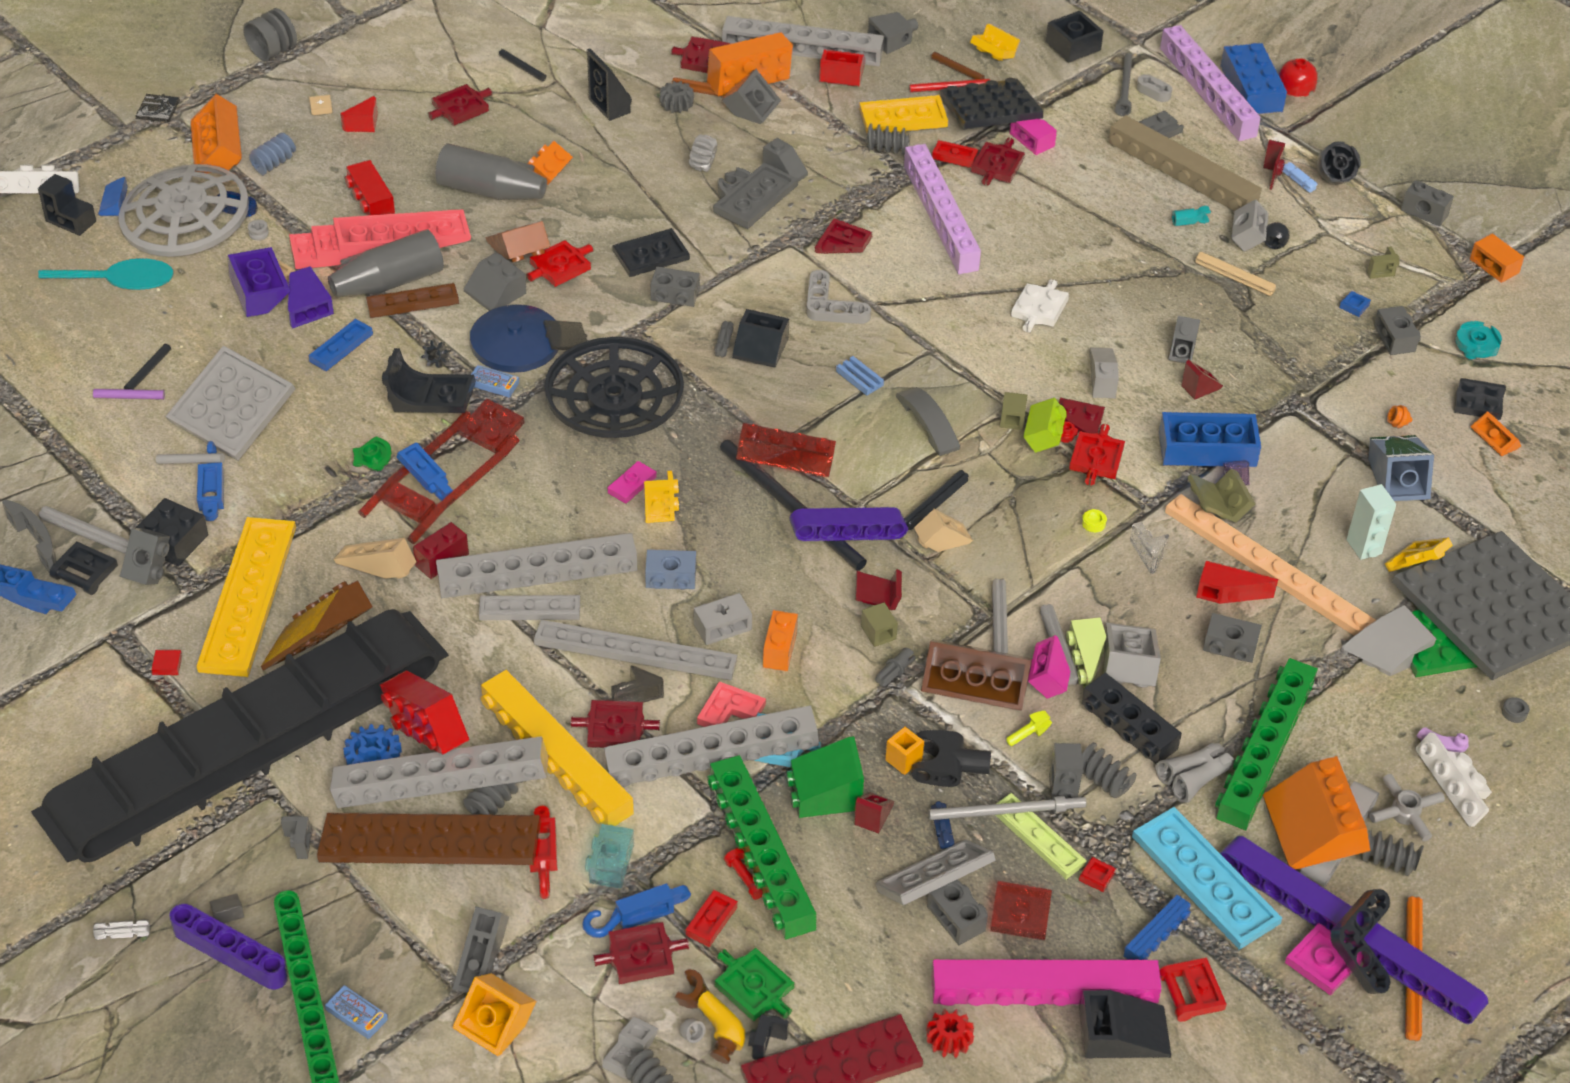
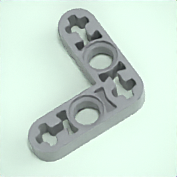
M815 270L810 274L807 299V317L809 319L864 324L870 321L871 307L869 304L864 302L828 300L829 273L824 270ZM818 280H822L821 285L817 284ZM820 293L823 294V296L816 297L813 294ZM834 310H843L844 312L835 313Z

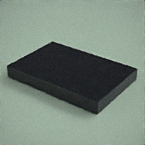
M673 228L612 245L615 256L629 277L656 270V267L664 268L690 260V253Z

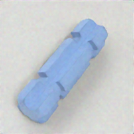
M1292 162L1284 165L1283 173L1290 176L1292 180L1307 192L1311 193L1316 190L1317 182L1302 170L1296 168Z

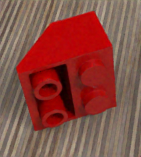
M823 50L820 61V81L860 86L866 63L864 54Z

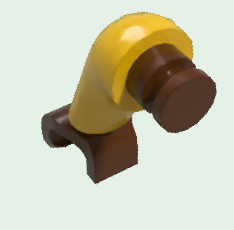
M693 969L685 970V976L689 984L695 986V989L690 994L677 992L675 998L680 1006L690 1009L699 1008L715 1028L714 1038L717 1040L715 1043L716 1049H713L710 1055L721 1063L729 1064L731 1060L729 1055H733L735 1050H742L745 1043V1029L742 1022L709 991L699 972Z

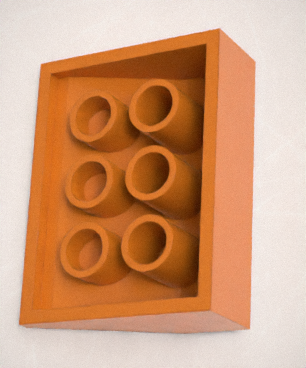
M1337 756L1311 762L1263 794L1286 861L1293 869L1296 870L1370 851L1367 827Z

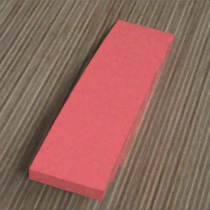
M462 209L333 218V225L311 226V233L289 234V242L295 269H303L309 266L311 268L341 265L340 260L425 229L431 231L440 248L470 241L471 235L464 210Z

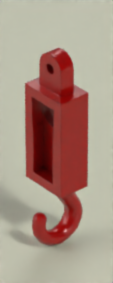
M538 806L534 810V815H540L539 834L550 833V835L546 839H538L534 865H530V873L538 872L539 896L542 899H548L550 897V871H558L555 817L550 818L548 807Z

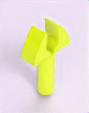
M1045 710L1029 715L1030 723L1006 738L1007 744L1014 746L1034 732L1038 736L1042 735L1052 724L1051 717Z

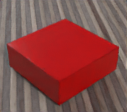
M155 650L151 669L152 674L179 675L182 660L181 650Z
M1091 857L1080 874L1079 881L1104 892L1115 875L1116 868Z

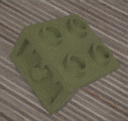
M1232 468L1216 484L1193 474L1187 477L1191 483V490L1200 500L1201 508L1207 513L1217 514L1223 520L1228 519L1237 523L1256 504L1238 471Z

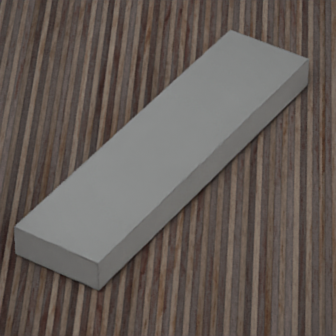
M580 595L480 596L479 620H580Z

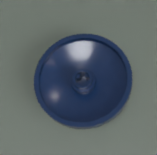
M506 305L492 309L477 319L470 332V345L474 356L485 366L501 372L519 373L537 369L551 361L559 351L561 333L557 321L546 311L529 305Z

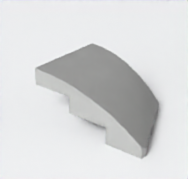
M1404 605L1364 628L1342 646L1341 652L1346 655L1349 652L1363 659L1362 663L1392 676L1410 668L1414 654L1434 646L1436 638Z

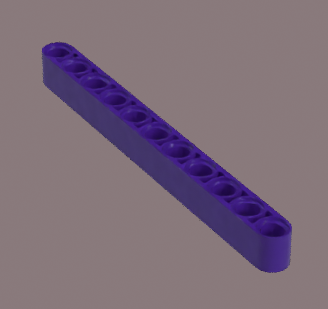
M1236 836L1220 852L1247 882L1314 926L1320 923L1332 931L1334 926L1352 907L1243 836ZM1359 912L1357 914V922L1362 927L1364 917ZM1377 923L1365 936L1364 940L1390 976L1460 1022L1471 1024L1488 1005V998L1483 991Z

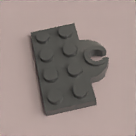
M763 163L752 173L736 167L735 171L725 173V181L719 178L718 193L722 199L713 205V212L748 229L798 186V179L766 163Z

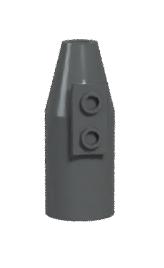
M445 144L440 151L436 163L435 177L438 185L498 200L542 199L547 188V179L534 172V165L458 145Z
M425 229L340 260L341 268L328 276V283L335 297L382 293L442 271L444 268L443 257L434 235L430 230Z

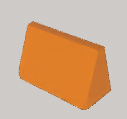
M1488 411L1470 426L1501 457L1521 447L1519 439Z

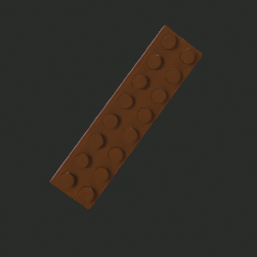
M327 813L317 858L318 862L534 865L541 820L540 815Z

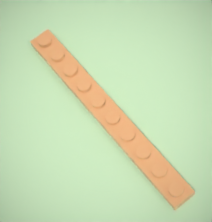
M1180 494L1166 506L1165 513L1258 574L1279 579L1278 587L1353 636L1376 621L1212 513H1207L1201 506L1184 495Z

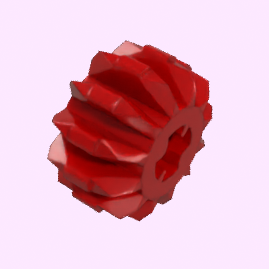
M945 1008L941 1015L934 1013L932 1020L926 1026L927 1044H932L933 1053L941 1050L943 1058L948 1053H951L955 1059L959 1052L966 1054L969 1046L974 1042V1025L968 1022L967 1014L959 1016L957 1008L953 1013H949Z

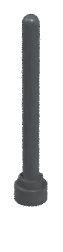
M1126 53L1124 56L1121 95L1115 104V112L1119 116H1128L1132 108V103L1128 99L1132 66L1131 53Z

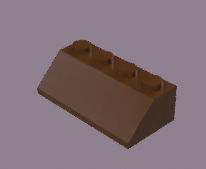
M932 639L929 645L921 691L1022 711L1032 658Z

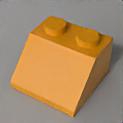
M492 973L477 976L473 980L452 1028L493 1054L500 1056L524 1029L537 1001Z

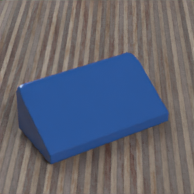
M121 177L106 185L99 209V216H119L120 208L128 189L126 177Z

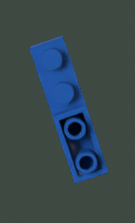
M0 565V596L30 610L47 614L51 609L62 612L77 595L73 587L34 578L31 571Z

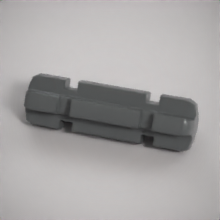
M731 321L722 322L714 349V354L717 357L721 356L723 358L727 354L734 330V324Z

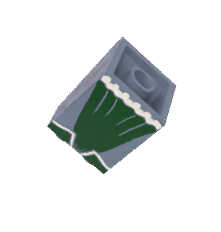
M1416 435L1370 437L1368 460L1377 485L1382 484L1394 501L1430 499L1434 454Z

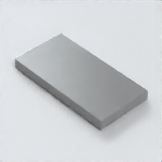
M965 839L875 884L879 893L901 905H905L996 861L994 852Z

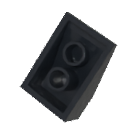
M591 48L587 49L589 100L609 121L630 114L632 104L630 94L604 61Z

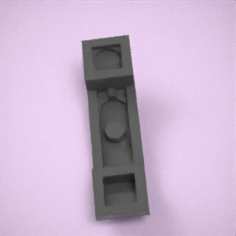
M918 387L896 393L897 399L905 410H911L929 434L928 442L939 456L960 450V444L948 419L928 393Z
M10 500L2 501L6 517L15 530L20 532L27 528L38 542L36 549L40 562L49 572L56 562V555L47 528L26 507Z

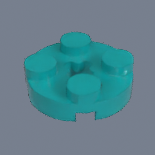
M1469 321L1463 323L1457 331L1455 343L1468 359L1493 357L1498 354L1502 342L1501 333L1492 325L1491 328L1483 326L1484 322Z

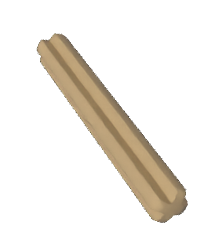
M1200 252L1196 257L1197 264L1261 293L1272 296L1275 292L1276 285L1209 254Z

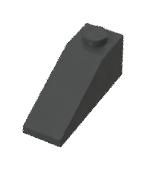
M475 906L453 990L468 993L475 977L490 974L502 945L509 916Z

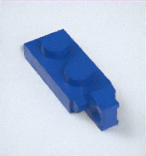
M415 442L397 453L396 458L431 494L435 493V496L442 502L450 498L453 490L448 485L447 474L418 443Z

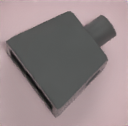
M899 12L869 17L868 34L884 36L883 51L886 54L910 44L912 41V31L918 29V22L915 18L906 20Z

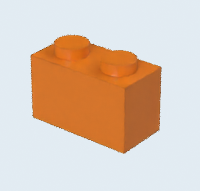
M1492 233L1474 243L1470 260L1502 283L1520 273L1524 256Z
M773 610L763 648L764 668L788 671L797 636L798 614Z

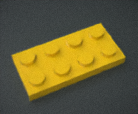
M940 95L859 102V110L866 133H868L870 123H872L873 130L880 124L881 131H884L887 125L890 132L893 131L894 127H897L898 132L902 128H905V131L948 127V118Z

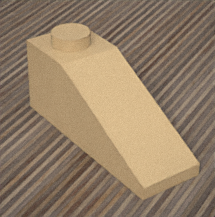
M405 538L346 545L334 558L336 564L385 579L393 577L400 579L407 576L416 563Z

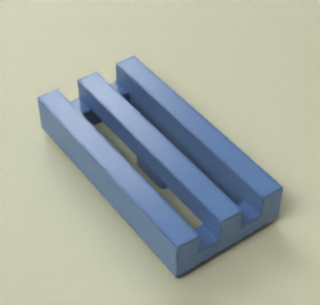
M854 356L850 357V361H843V365L838 364L836 366V372L866 396L884 386V380Z

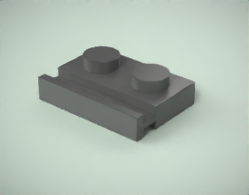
M1165 110L1139 121L1168 138L1183 133L1184 126L1177 124L1178 121Z

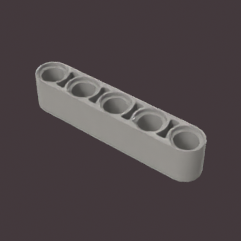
M1354 781L1350 788L1365 822L1377 801L1379 792ZM1343 858L1304 867L1300 873L1326 887Z

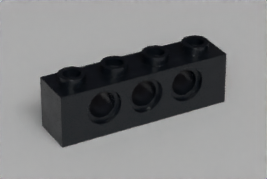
M1106 672L1084 688L1082 705H1084L1086 710L1095 714L1107 727L1112 728L1127 743L1137 748L1145 758L1157 764L1179 749L1182 733Z

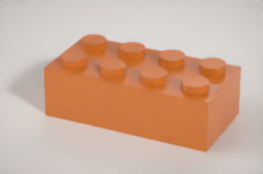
M782 32L711 48L709 49L707 83L711 85V89L717 96L726 95L731 88L755 69L759 71L768 84L787 80L790 77L793 45Z

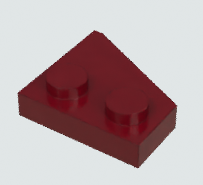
M833 218L816 244L815 253H863L873 238L872 232Z
M1060 397L1059 404L1066 410L1065 421L1074 424L1075 428L1078 429V433L1079 431L1091 434L1099 433L1105 407Z

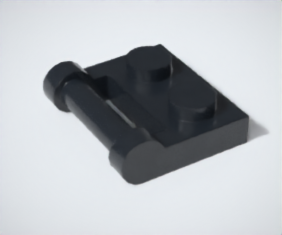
M76 541L53 564L49 575L57 580L63 579L83 588L85 593L94 595L101 582L118 564L115 558ZM69 566L91 577L87 580L67 571L66 568Z

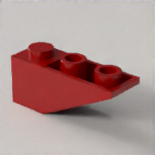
M1206 561L1196 598L1219 604L1274 598L1279 579Z

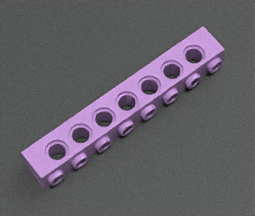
M1181 25L1163 29L1160 45L1161 51L1238 141L1257 137L1261 117Z
M926 144L905 147L904 168L957 273L964 274L979 271L981 250Z

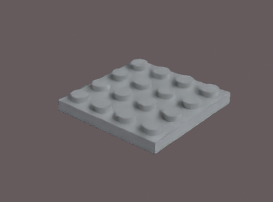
M223 346L166 415V418L171 423L206 443L213 441L216 449L239 461L296 388L292 383Z

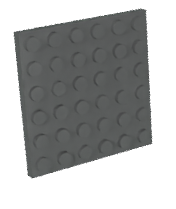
M1503 531L1451 551L1440 559L1427 561L1396 574L1392 580V583L1491 680L1570 646V594Z

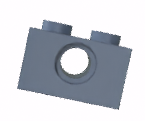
M647 550L646 588L695 589L696 551Z

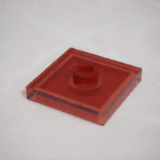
M998 881L990 931L1045 940L1052 890Z

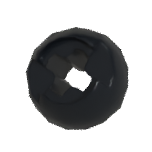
M1279 222L1267 225L1266 241H1264L1266 246L1271 249L1283 248L1290 239V231L1286 225Z

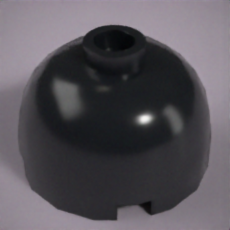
M1343 141L1333 142L1325 147L1317 159V169L1320 176L1326 182L1334 185L1344 184L1355 178L1361 166L1360 155L1356 148L1345 144Z

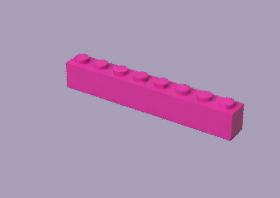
M933 960L931 973L933 1004L945 1006L954 1004H970L973 1006H980L982 1004H998L1001 1006L1011 1004H1027L1029 1006L1055 1004L1057 1006H1065L1067 1004H1080L1083 990H1113L1158 1004L1162 990L1158 960Z

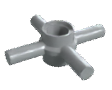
M1392 774L1384 776L1383 781L1395 800L1392 807L1370 813L1371 822L1376 823L1394 817L1400 824H1412L1423 841L1430 840L1432 834L1420 818L1422 808L1444 802V794L1437 792L1421 797L1412 790L1402 791Z

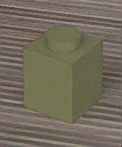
M1004 393L1001 428L1023 430L1027 394Z
M884 602L862 610L861 628L874 647L897 639L898 622Z

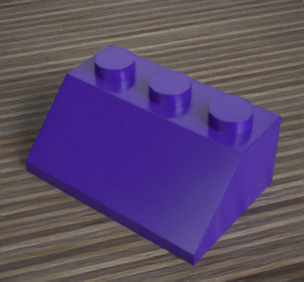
M272 247L228 255L229 277L246 317L269 313L290 292L289 285Z

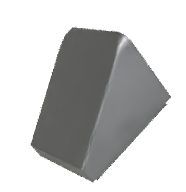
M238 894L210 902L215 919L222 923L244 918Z

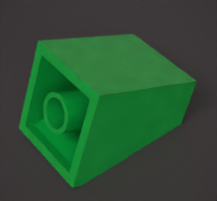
M854 736L847 737L791 760L790 771H786V780L788 787L793 788V792L790 793L792 808H797L799 818L855 811L857 798L863 795L864 775Z

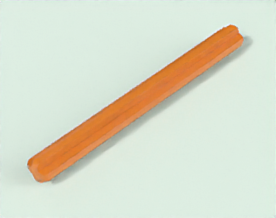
M1410 896L1407 901L1406 942L1423 952V900L1420 897ZM1406 986L1405 1037L1408 1040L1419 1041L1422 1036V996Z

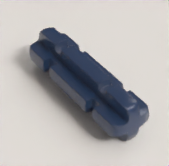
M940 801L935 802L931 806V809L947 808L946 804ZM950 819L933 820L939 847L947 849L955 845Z

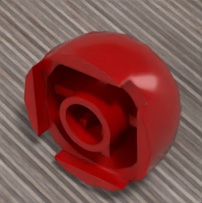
M1303 58L1291 59L1280 68L1278 75L1288 95L1305 97L1311 91L1314 92L1316 90L1318 73L1311 62Z

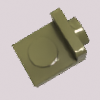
M1392 246L1386 248L1385 255L1371 256L1367 271L1370 279L1395 276L1400 259Z

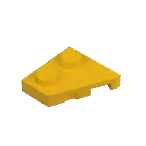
M1449 537L1414 541L1388 560L1385 565L1388 572L1427 560H1437L1445 555L1444 552L1453 545Z

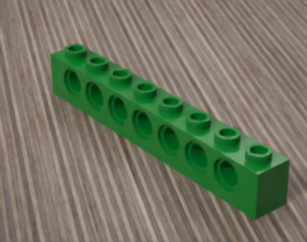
M1291 658L1288 659L1285 667H1279L1275 678L1278 682L1277 684H1271L1267 697L1270 699L1268 702L1263 701L1258 714L1261 718L1260 720L1255 718L1250 733L1253 735L1251 738L1246 737L1241 750L1244 754L1243 756L1238 755L1233 765L1235 773L1234 775L1229 774L1226 779L1224 789L1227 790L1225 794L1220 792L1215 804V807L1219 809L1217 820L1247 831L1314 685L1318 668Z
M738 755L710 763V775L707 776L708 785L711 791L715 790L717 793L718 807L720 810L724 809L726 813L725 820L728 828L733 829L735 832L734 839L738 849L743 848L745 865L748 869L752 868L754 884L757 889L761 888L763 892L762 898L765 908L767 910L771 909L773 913L772 921L777 931L781 930L785 940L816 931V911L741 756Z

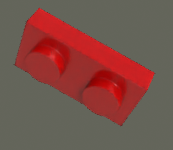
M938 140L932 152V158L935 160L970 168L978 156V149L941 140Z
M713 890L686 928V936L710 948L737 909L738 901Z

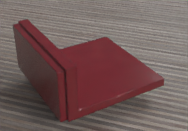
M1271 139L1268 141L1263 165L1264 169L1273 171L1269 190L1273 189L1277 176L1282 175L1285 160L1282 159L1285 143Z
M896 569L891 580L860 571L856 572V601L874 606L884 602L889 610L897 608L902 598V571Z

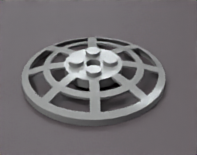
M205 164L182 165L158 172L139 183L127 195L121 205L119 225L125 239L140 251L169 257L190 255L209 249L231 236L246 218L249 209V197L243 182L226 169ZM195 171L213 172V173H218V174H221V175H224V176L214 177V176L209 175V174H206V173L195 172ZM183 177L179 183L172 185L165 183L166 181ZM192 177H201L208 180L201 184L191 182ZM233 180L237 183L241 194L240 200L227 198L226 188L223 185L224 182ZM216 185L219 189L220 197L208 196L205 190ZM146 187H148V188L142 193V195L140 196V198H139L138 201H135V202H132V203H131V201L134 199V197H136L143 189H145ZM156 187L162 190L157 197L146 199L149 193ZM208 203L217 204L208 216L204 214ZM155 205L156 211L146 218L143 213V207ZM225 205L238 207L233 218L220 230L212 222L221 214ZM136 209L137 217L141 224L131 232L125 223L124 215L125 212ZM161 218L166 222H170V227L154 224V222ZM194 219L198 220V222H195L193 224L179 227L180 223H185ZM202 227H205L211 233L208 237L195 242L177 245L178 234L192 232ZM146 229L156 233L169 234L168 245L149 243L138 237Z

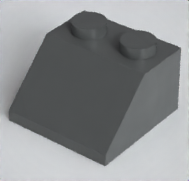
M495 252L478 263L464 287V292L490 311L506 306L527 293L525 273Z

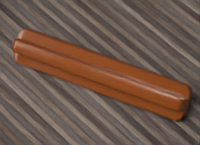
M674 77L672 82L675 81L676 83L682 81L683 84H689V87L693 88V92L717 96L709 83Z

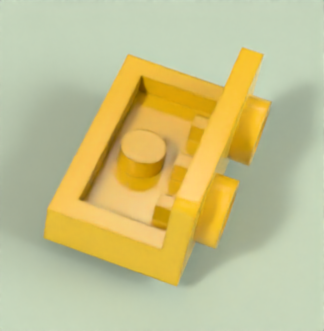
M987 24L984 33L973 35L970 43L976 45L977 50L989 52L992 54V58L1003 61V59L1014 58L1020 39L992 24Z

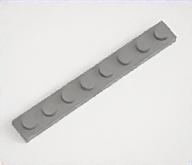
M545 620L540 621L534 637V644L537 646L732 680L737 664L736 654Z

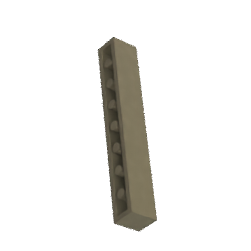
M1127 115L1110 127L1108 143L1233 211L1255 199L1258 202L1260 200L1261 187Z

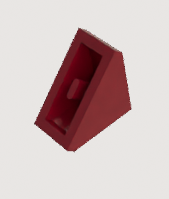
M1187 360L1181 386L1194 400L1218 391L1223 387L1211 372L1193 361Z
M871 792L859 796L856 801L854 825L879 834L895 801Z

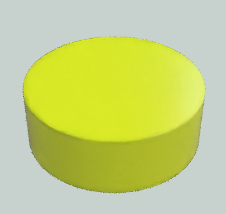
M1091 509L1083 514L1082 526L1084 529L1094 533L1105 529L1107 517L1102 511Z

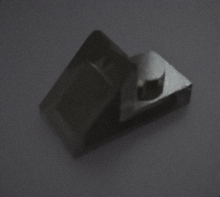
M633 665L630 666L631 681L611 686L612 701L644 703L664 698L663 678Z

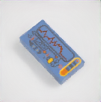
M477 365L472 372L476 380L475 388L510 398L519 384V377Z
M345 985L325 1004L326 1011L368 1040L388 1020L386 1013Z

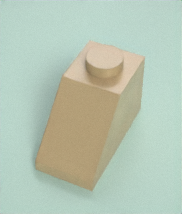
M936 509L932 510L914 527L919 536L917 538L919 543L924 548H931L937 552L967 545L973 541L963 523Z

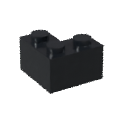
M54 174L37 188L46 222L78 236L97 222L93 205L76 198L73 183L68 178Z

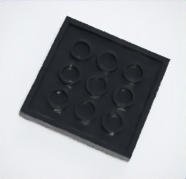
M1006 78L1004 81L989 80L982 84L968 83L966 86H948L945 89H940V97L964 129L1044 118V110L1016 78Z

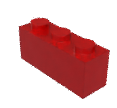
M371 160L346 166V185L348 188H352L354 199L356 201L359 200L363 213H367L368 216L395 214L393 195Z

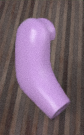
M1424 727L1417 734V738L1422 741L1430 732H1435ZM1435 733L1447 751L1463 753L1468 749L1469 738L1463 733H1458L1457 736H1442Z

